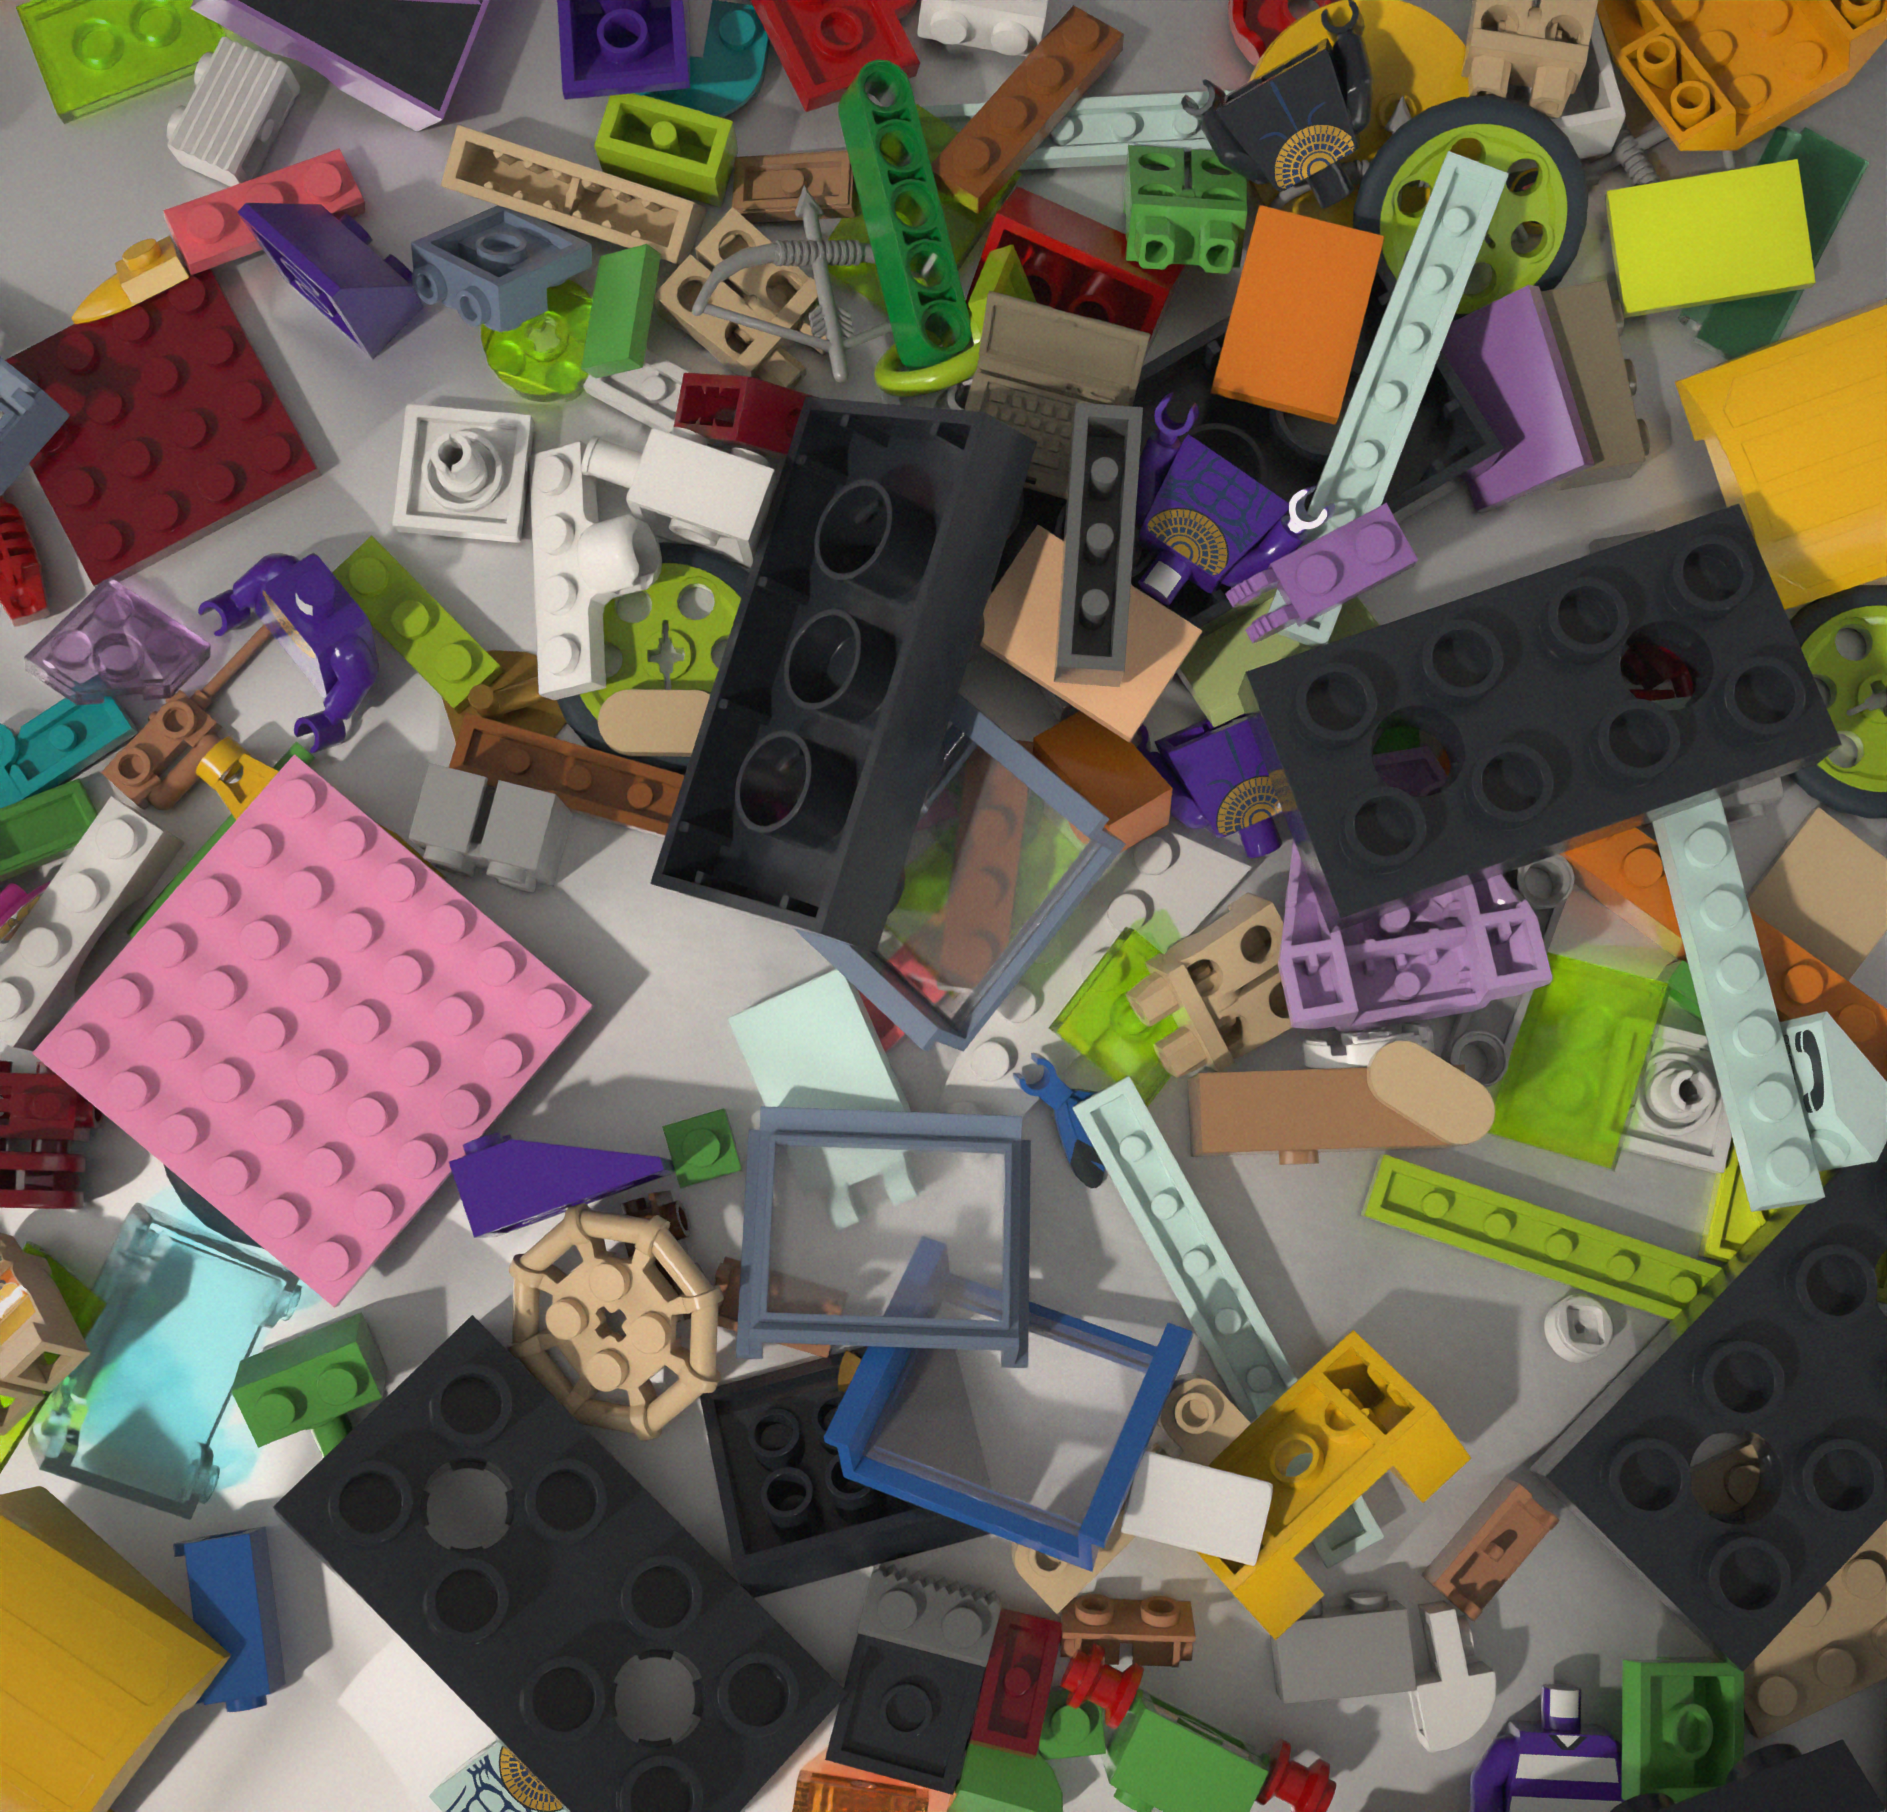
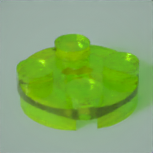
M567 278L561 285L547 287L548 311L522 322L518 328L499 332L486 327L485 324L481 325L480 337L488 365L506 389L519 397L536 402H551L555 400L568 402L575 400L581 395L584 390L583 385L589 377V374L583 371L581 366L593 300L586 289ZM547 324L555 326V336L560 340L559 344L555 348H549L546 352H537L535 343L529 339L531 332L542 333Z

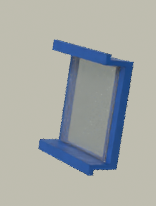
M922 1236L883 1317L1002 1321V1291L951 1274L946 1244ZM1029 1301L1028 1368H1001V1351L868 1346L824 1435L825 1443L838 1448L843 1477L1093 1572L1099 1547L1105 1548L1189 1348L1193 1338V1331L1167 1323L1158 1346H1154Z

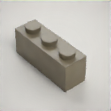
M1607 280L1541 291L1595 464L1590 468L1557 481V491L1631 478L1646 461L1645 456L1649 454L1650 438L1645 421L1642 418L1637 419L1632 396L1636 394L1637 378L1632 361L1624 359L1619 337L1623 334L1624 318L1621 305L1617 299L1611 300Z

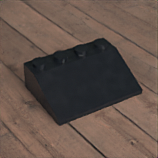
M868 1346L850 1350L849 1352L862 1359ZM921 1348L874 1446L992 1490L956 1350ZM845 1352L716 1387L714 1392L703 1393L700 1396L734 1571L742 1587L753 1598L991 1534L843 1477L838 1448L825 1443L824 1435L845 1395V1392L838 1391V1374Z

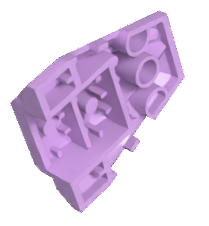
M1429 746L1375 754L1372 757L1374 766L1384 782L1391 787L1407 792L1411 796L1436 794L1440 792L1439 789L1448 778ZM1294 839L1292 840V855L1278 960L1292 1027L1314 1030L1335 1027L1338 1032L1349 1033L1473 1012L1486 1007L1491 1000L1517 996L1547 985L1552 981L1553 978L1538 918L1526 899L1522 902L1518 900L1502 874L1329 933Z

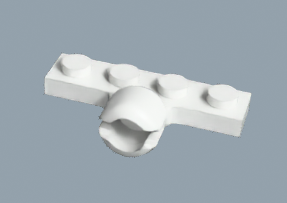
M581 441L529 456L539 695L552 700L606 688L603 632L604 607L612 598L647 590L658 579L662 566L660 546L649 524L635 519L630 514L599 522L596 477L592 475L587 476L581 472L582 460L587 444Z

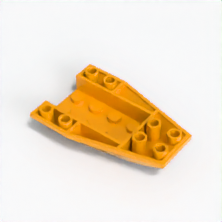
M1598 0L1596 9L1613 62L1679 151H1737L1847 85L1887 39V0Z

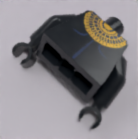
M1348 0L1352 10L1351 20L1342 27L1334 26L1328 9H1325L1321 14V22L1330 39L1334 42L1333 48L1328 38H1325L1228 95L1220 87L1204 79L1202 82L1208 88L1209 99L1200 109L1197 103L1189 96L1185 95L1182 98L1181 104L1183 109L1201 121V129L1218 160L1224 167L1257 185L1271 183L1278 192L1285 191L1306 179L1321 208H1327L1341 201L1354 191L1355 188L1340 160L1352 154L1360 147L1359 133L1367 127L1371 119L1374 76L1365 41L1361 36L1365 28L1364 19L1356 2Z

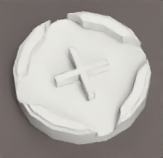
M1408 1022L1402 1025V1033L1392 1035V1031H1387V1026L1349 1033L1338 1032L1337 1029L1320 1032V1035L1306 1037L1302 1041L1304 1064L1307 1067L1318 1069L1368 1067L1370 1059L1377 1050L1395 1041H1411L1433 1053L1435 1050L1432 1029L1423 1023Z

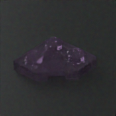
M113 578L103 580L24 656L25 671L76 705L104 703V696L143 694V700L168 699L210 658L211 644Z

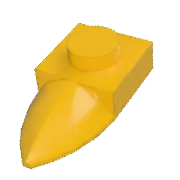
M169 235L157 242L152 238L145 239L129 247L123 253V259L115 263L117 273L93 290L79 305L71 317L74 324L86 323L116 314L188 279L189 275L184 260L171 236Z

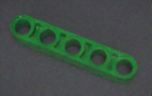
M877 59L868 62L861 68L842 95L838 105V115L897 353L901 362L908 370L913 371L939 364L957 356L970 341L972 335L971 321L910 81L906 73L898 65L888 60ZM867 94L875 97L882 106L873 103ZM882 153L889 155L896 162L897 166L888 163L882 156ZM896 212L904 214L910 220L912 226L903 223ZM911 271L920 274L925 279L927 286L918 283L913 278ZM925 330L935 333L943 347L934 344L928 338Z

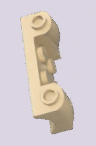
M1182 1374L1176 1377L1157 1422V1425L1173 1441L1165 1449L1158 1443H1155L1146 1451L1208 1466L1251 1422L1213 1383L1198 1374ZM1127 1496L1105 1548L1099 1547L1093 1572L1012 1542V1560L1019 1575L1056 1614L1136 1537L1121 1532ZM1088 1509L1082 1515L1083 1518H1085ZM1063 1513L1059 1515L1063 1518L1068 1519Z

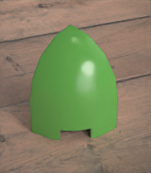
M970 1733L965 1746L967 1752L961 1779L957 1778L953 1795L950 1794L946 1812H1063V1793L1055 1773L1038 1752L1034 1759L969 1744Z

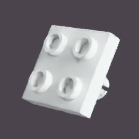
M406 404L392 521L394 529L397 532L521 543L529 477V456L532 450L535 424L532 416Z
M1627 1016L1619 1018L1592 1142L1713 1173H1724L1732 1134L1707 1036Z

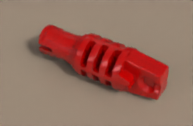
M3 493L0 497V604L13 626L17 627L43 619L51 615L42 575V564L22 512L14 504L8 503Z

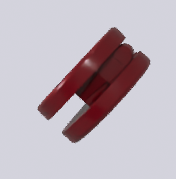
M0 1151V1208L81 1209L84 1202V1192L75 1191L80 1185V1178L74 1172H85L86 1157L82 1154Z

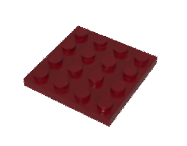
M185 266L189 275L188 279L116 314L86 323L73 324L5 360L40 387L70 414L29 464L91 583L100 592L322 476L212 268L190 275L187 266Z

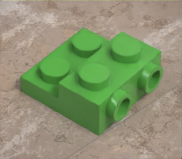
M1656 1657V1660H1623V1800L1646 1793H1663L1670 1796L1674 1802H1681L1726 1784L1728 1773L1744 1757V1671L1742 1672L1718 1658Z

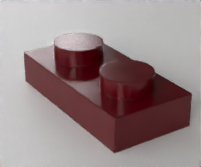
M1001 1608L988 1663L983 1676L969 1744L1034 1759L1037 1756L1062 1634V1622Z

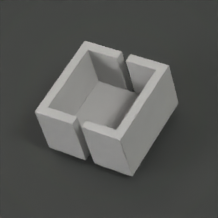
M432 763L428 764L408 837L409 840L425 851L423 859L436 863L435 867L467 877H473L475 867L486 869V874L497 878V883L522 891L534 892L537 882L554 886L573 813L556 794L501 780L498 781L496 792L493 793L485 791L488 781L487 777Z

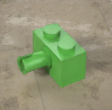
M361 1312L240 1360L231 1393L258 1448L305 1429L311 1431L324 1458L354 1429L347 1412L382 1399L387 1366Z

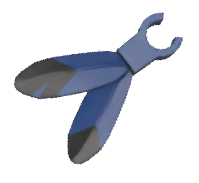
M1031 1053V1059L1037 1065H1043L1044 1074L1041 1080L1034 1084H1028L1019 1072L1013 1073V1078L1024 1092L1031 1096H1039L1054 1109L1060 1140L1073 1174L1087 1187L1097 1188L1103 1181L1105 1167L1074 1113L1072 1106L1098 1092L1070 1089L1057 1077L1054 1066L1044 1056L1038 1053Z

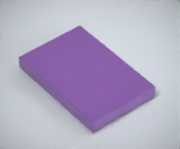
M1527 285L1451 323L1441 350L1504 447L1489 470L1467 482L1476 512H1488L1595 465L1538 286Z

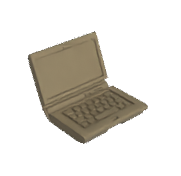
M989 291L977 370L974 373L964 411L985 412L1037 441L1026 479L1035 481L1036 484L1033 485L1025 482L1023 488L1067 499L1072 423L1076 402L1132 407L1150 334Z

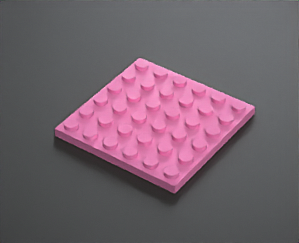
M293 755L32 1054L335 1308L341 1304L451 1175L452 1171L449 1161L466 1156L462 1145L486 1134L594 1006L300 758Z

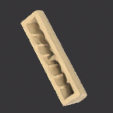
M457 125L440 185L441 187L627 248L648 244L661 254L660 259L675 264H682L690 254L707 212V208L695 202Z

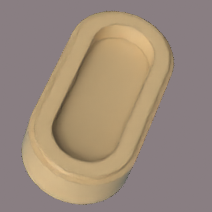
M622 690L611 695L602 705L598 716L599 731L608 746L622 755L691 757L710 694L699 690Z
M1395 1041L1377 1050L1369 1061L1367 1083L1374 1097L1442 1142L1451 1145L1469 1144L1481 1139L1491 1128L1495 1116V1107L1489 1091L1481 1083L1421 1045L1411 1041Z

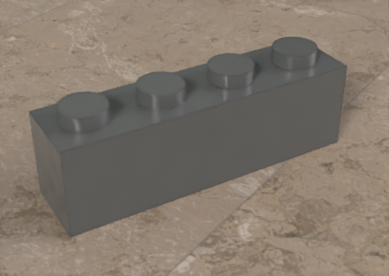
M1077 402L1075 405L1070 448L1054 682L1120 687L1125 672L1143 407Z

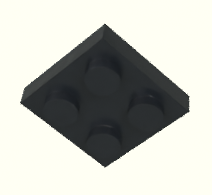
M858 1633L844 1684V1689L848 1694L839 1703L825 1760L953 1795L986 1667Z

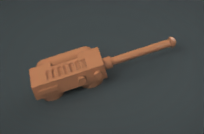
M263 625L201 691L198 689L190 698L181 690L176 694L173 692L168 695L165 700L166 704L158 712L154 711L148 717L149 722L116 754L114 759L101 773L143 810L150 804L162 811L171 809L199 780L200 777L195 773L198 764L210 749L222 740L216 734L223 727L204 710L213 702L211 698L272 635L268 628ZM189 745L193 747L163 780L159 777Z

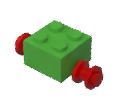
M1097 1643L1093 1644L1088 1653L1079 1649L1075 1651L1060 1684L1061 1687L1070 1691L1066 1705L1077 1709L1088 1700L1105 1709V1725L1113 1728L1115 1731L1107 1745L1106 1754L1102 1756V1761L1109 1784L1116 1788L1113 1796L1124 1805L1137 1812H1152L1154 1807L1163 1812H1250L1254 1802L1263 1806L1273 1797H1276L1290 1804L1291 1812H1326L1336 1790V1782L1329 1779L1330 1763L1319 1758L1309 1767H1306L1292 1760L1291 1743L1281 1738L1274 1743L1268 1754L1263 1752L1259 1756L1254 1746L1139 1688L1144 1672L1142 1666L1133 1663L1121 1672L1105 1663V1647Z

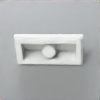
M1145 1451L1128 1491L1121 1532L1255 1566L1272 1499L1273 1484Z

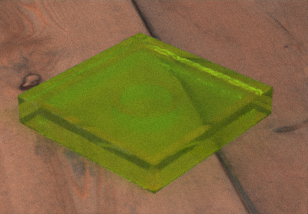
M1126 926L1048 1029L1114 1083L1130 1076L1143 1102L1148 1107L1172 1076V1074L1164 1069L1154 1050V1044L1179 1029L1172 1014L1149 1027L1140 1021L1131 1007L1126 993L1142 979L1150 975L1145 962L1162 952L1135 929Z

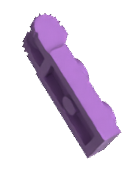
M1387 503L1272 562L1267 570L1261 571L1227 591L1225 595L1234 608L1240 605H1247L1264 593L1277 587L1287 606L1272 613L1262 615L1254 620L1251 626L1247 627L1245 631L1252 643H1257L1295 623L1300 627L1415 566L1418 558Z

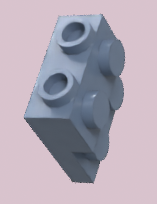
M499 205L411 242L412 282L419 298L429 305L442 302L443 305L456 309L462 320L471 327L485 324L486 327L499 332L514 330L521 326L522 322L548 311L547 287L561 285L567 278L592 267V247L590 243L538 218Z

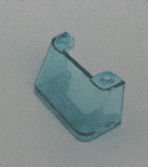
M139 1202L135 1203L119 1229L76 1323L91 1353L51 1392L45 1391V1398L40 1402L34 1415L28 1435V1446L39 1470L191 1520L198 1502L203 1504L208 1502L219 1479L220 1467L213 1464L214 1454L209 1445L231 1399V1389L239 1362L250 1356L262 1328L272 1329L279 1320L287 1322L292 1317L302 1292V1286L297 1284L299 1278L278 1261L168 1213Z

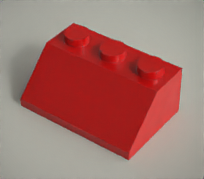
M1017 186L995 215L965 300L967 309H970L968 302L990 251L1013 244L1038 304L1149 333L1150 338L1145 354L1146 358L1166 316L1186 264H1170L1164 270L1141 268L1138 261H1126V234Z

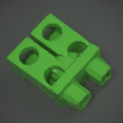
M1128 145L1123 192V213H1126V261H1138L1141 268L1164 270L1170 264L1200 265L1206 273L1228 274L1232 268H1240L1247 219V179L1224 167L1213 150L1192 149L1187 188H1184V148ZM1148 164H1158L1166 166L1170 169L1165 171H1153L1146 169L1142 166ZM1219 168L1228 170L1233 174L1215 175L1205 170Z

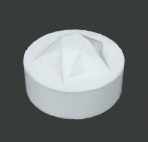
M1574 1294L1564 1298L1551 1307L1545 1318L1544 1330L1549 1345L1561 1358L1569 1362H1589L1607 1351L1612 1344L1614 1337L1612 1318L1607 1309L1598 1300L1588 1295Z

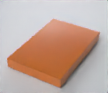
M1259 205L1210 393L1336 425L1385 236Z

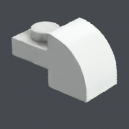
M1444 1600L1418 1605L1431 1671L1415 1673L1417 1691H1409L1418 1741L1429 1753L1449 1750L1471 1739L1487 1721L1496 1696L1495 1671L1483 1661L1466 1664L1465 1657L1474 1655L1473 1637L1466 1616H1457L1455 1608Z

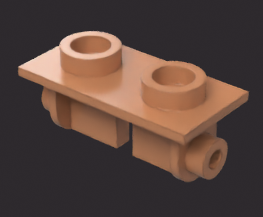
M1086 1594L1079 1598H1073L1061 1610L1062 1634L1060 1639V1657L1072 1658L1077 1649L1088 1653L1093 1644L1097 1643L1105 1647V1663L1108 1665H1119L1120 1643L1132 1644V1664L1178 1668L1180 1661H1192L1193 1642L1196 1640L1191 1601H1176L1166 1596H1152L1144 1600L1111 1599L1101 1594Z

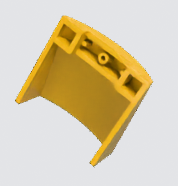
M1887 298L1675 381L1694 440L1705 441L1726 506L1730 507L1740 504L1784 610L1887 576Z
M35 1486L0 1494V1812H114L110 1807L178 1715L193 1708L231 1657V1654L49 1490L42 1486Z

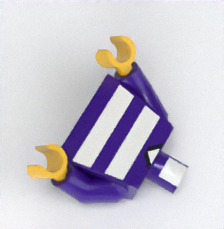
M1542 1685L1541 1721H1509L1505 1735L1493 1739L1470 1775V1812H1610L1614 1807L1626 1801L1622 1799V1743L1615 1740L1613 1734L1601 1725L1581 1723V1688L1572 1685Z

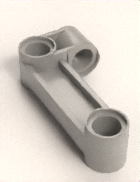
M1560 854L1502 874L1518 900L1522 902L1526 899L1536 914L1546 954L1566 900L1573 890L1575 880L1572 866ZM1529 868L1542 869L1550 876L1553 890L1549 898H1538L1528 890L1525 878ZM1533 990L1517 996L1494 999L1482 1009L1458 1014L1447 1045L1441 1053V1059L1451 1065H1459L1460 1052L1466 1044L1476 1045L1483 1049L1487 1055L1488 1069L1483 1077L1473 1079L1481 1083L1485 1088L1496 1084L1507 1071L1509 1056Z

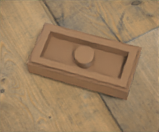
M844 150L735 157L732 207L750 223L803 220V218L796 217L795 211L803 186L805 185L824 212L819 219L857 217L858 192L848 152Z

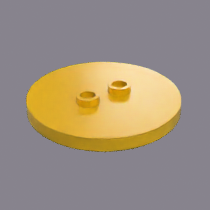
M1341 0L1315 9L1282 31L1261 56L1249 82L1325 38H1328L1333 48L1334 42L1330 39L1321 22V14L1325 9H1328L1335 27H1342L1348 24L1352 17V10L1348 0ZM1352 0L1356 2L1364 19L1365 28L1361 36L1365 41L1374 76L1371 119L1367 127L1359 133L1360 147L1352 154L1341 159V163L1353 162L1354 160H1360V162L1368 160L1369 163L1370 160H1373L1380 147L1392 136V132L1386 131L1385 126L1402 96L1411 118H1414L1429 107L1459 97H1469L1468 77L1461 76L1466 53V46L1462 40L1436 16L1420 7L1400 0ZM1463 138L1452 146L1450 152L1478 162L1481 156V146L1477 139ZM1249 180L1253 192L1263 206L1268 207L1280 193L1271 183L1257 185ZM1360 183L1353 185L1355 189L1350 195L1327 208H1321L1312 190H1309L1288 201L1281 210L1353 228V209ZM1408 184L1406 187H1403L1401 211L1404 213H1415L1423 209L1428 203L1430 188H1425L1424 185L1422 187H1416V185L1409 187Z

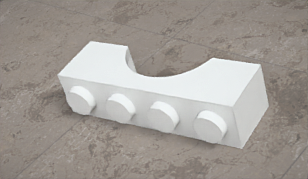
M110 797L0 954L1 1040L14 1048L34 1051L61 1021L74 1002V989L78 974L97 940L124 909L151 892L185 843L184 841L133 807Z

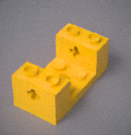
M1352 1330L1207 1466L1273 1484L1272 1499L1255 1566L1201 1552L1197 1553L1276 1641L1324 1596V1593L1293 1559L1388 1470L1424 1503L1460 1470L1471 1457L1435 1407L1361 1336ZM1303 1453L1313 1454L1310 1466L1303 1473L1292 1477L1286 1476L1287 1467L1296 1456Z

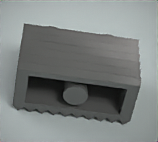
M884 1563L873 1566L857 1633L986 1667L1001 1611L1000 1598L995 1590L986 1594L983 1587L974 1591L970 1583L961 1588L957 1580L948 1584L945 1577L936 1581L933 1574L924 1578L920 1570L911 1575L907 1567L898 1571L895 1564L886 1568Z

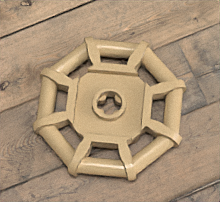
M584 1203L571 1206L566 1210L564 1219L525 1254H516L509 1267V1273L514 1278L512 1342L507 1345L508 1351L515 1358H518L525 1368L581 1424L636 1434L641 1441L659 1438L663 1427L703 1393L714 1392L721 1379V1374L716 1369L718 1303L724 1299L719 1285H711L670 1233V1222L659 1215L654 1216L652 1219L594 1211ZM604 1239L635 1244L634 1256L628 1259L613 1257L616 1253L606 1250ZM573 1245H576L583 1262L569 1275H566L552 1264ZM656 1259L683 1291L682 1294L678 1295L654 1265ZM540 1290L553 1295V1304L546 1313L548 1328L539 1331ZM606 1309L610 1313L620 1309L625 1314L627 1320L623 1322L622 1329L626 1336H622L610 1329L606 1322ZM691 1313L690 1350L681 1346L682 1335L676 1339V1323L682 1319V1314ZM557 1346L578 1373L580 1378L575 1386L571 1384L546 1352L547 1349ZM667 1366L678 1375L679 1380L660 1396H657L650 1379ZM618 1388L627 1390L630 1406L593 1399L599 1390L609 1392Z

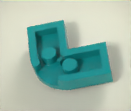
M712 0L703 57L690 56V88L635 94L702 111L703 113L720 118L740 109L752 96L757 98L765 78L771 41L753 5Z

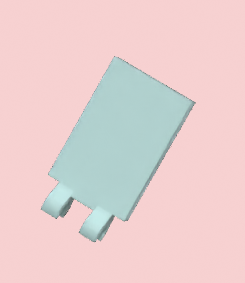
M837 969L727 1018L765 1106L911 1112L858 989ZM783 1145L804 1195L822 1188L826 1210L836 1232L856 1224L861 1219L869 1216L866 1205L855 1186L856 1183L882 1173L886 1192L894 1207L917 1198L919 1194L926 1191L922 1178L908 1150Z

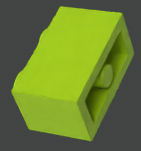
M634 93L611 95L609 97L594 144L602 172L643 186L718 207L722 205L734 167L735 157H737L739 151L733 121Z

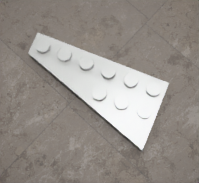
M1067 819L1064 820L1013 932L1011 942L1087 846L1074 834ZM1165 828L1158 830L1118 854L965 1051L960 1050L932 1113L1024 1116L1040 1097L1031 1096L1024 1092L1015 1082L1013 1073L1019 1072L1028 1084H1034L1041 1080L1044 1074L1043 1065H1037L1031 1059V1053H1038L1044 1056L1054 1066L1059 1078L1129 1002L1126 993L1142 979L1150 975L1144 962L1160 952L1165 954L1177 942L1190 936L1252 867ZM954 1152L978 1164L989 1154Z

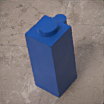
M266 1526L202 1536L197 1539L173 1543L174 1557L185 1556L193 1621L231 1654V1657L196 1704L204 1703V1705L226 1702L227 1712L246 1711L267 1705L266 1695L272 1694L285 1685L286 1680Z

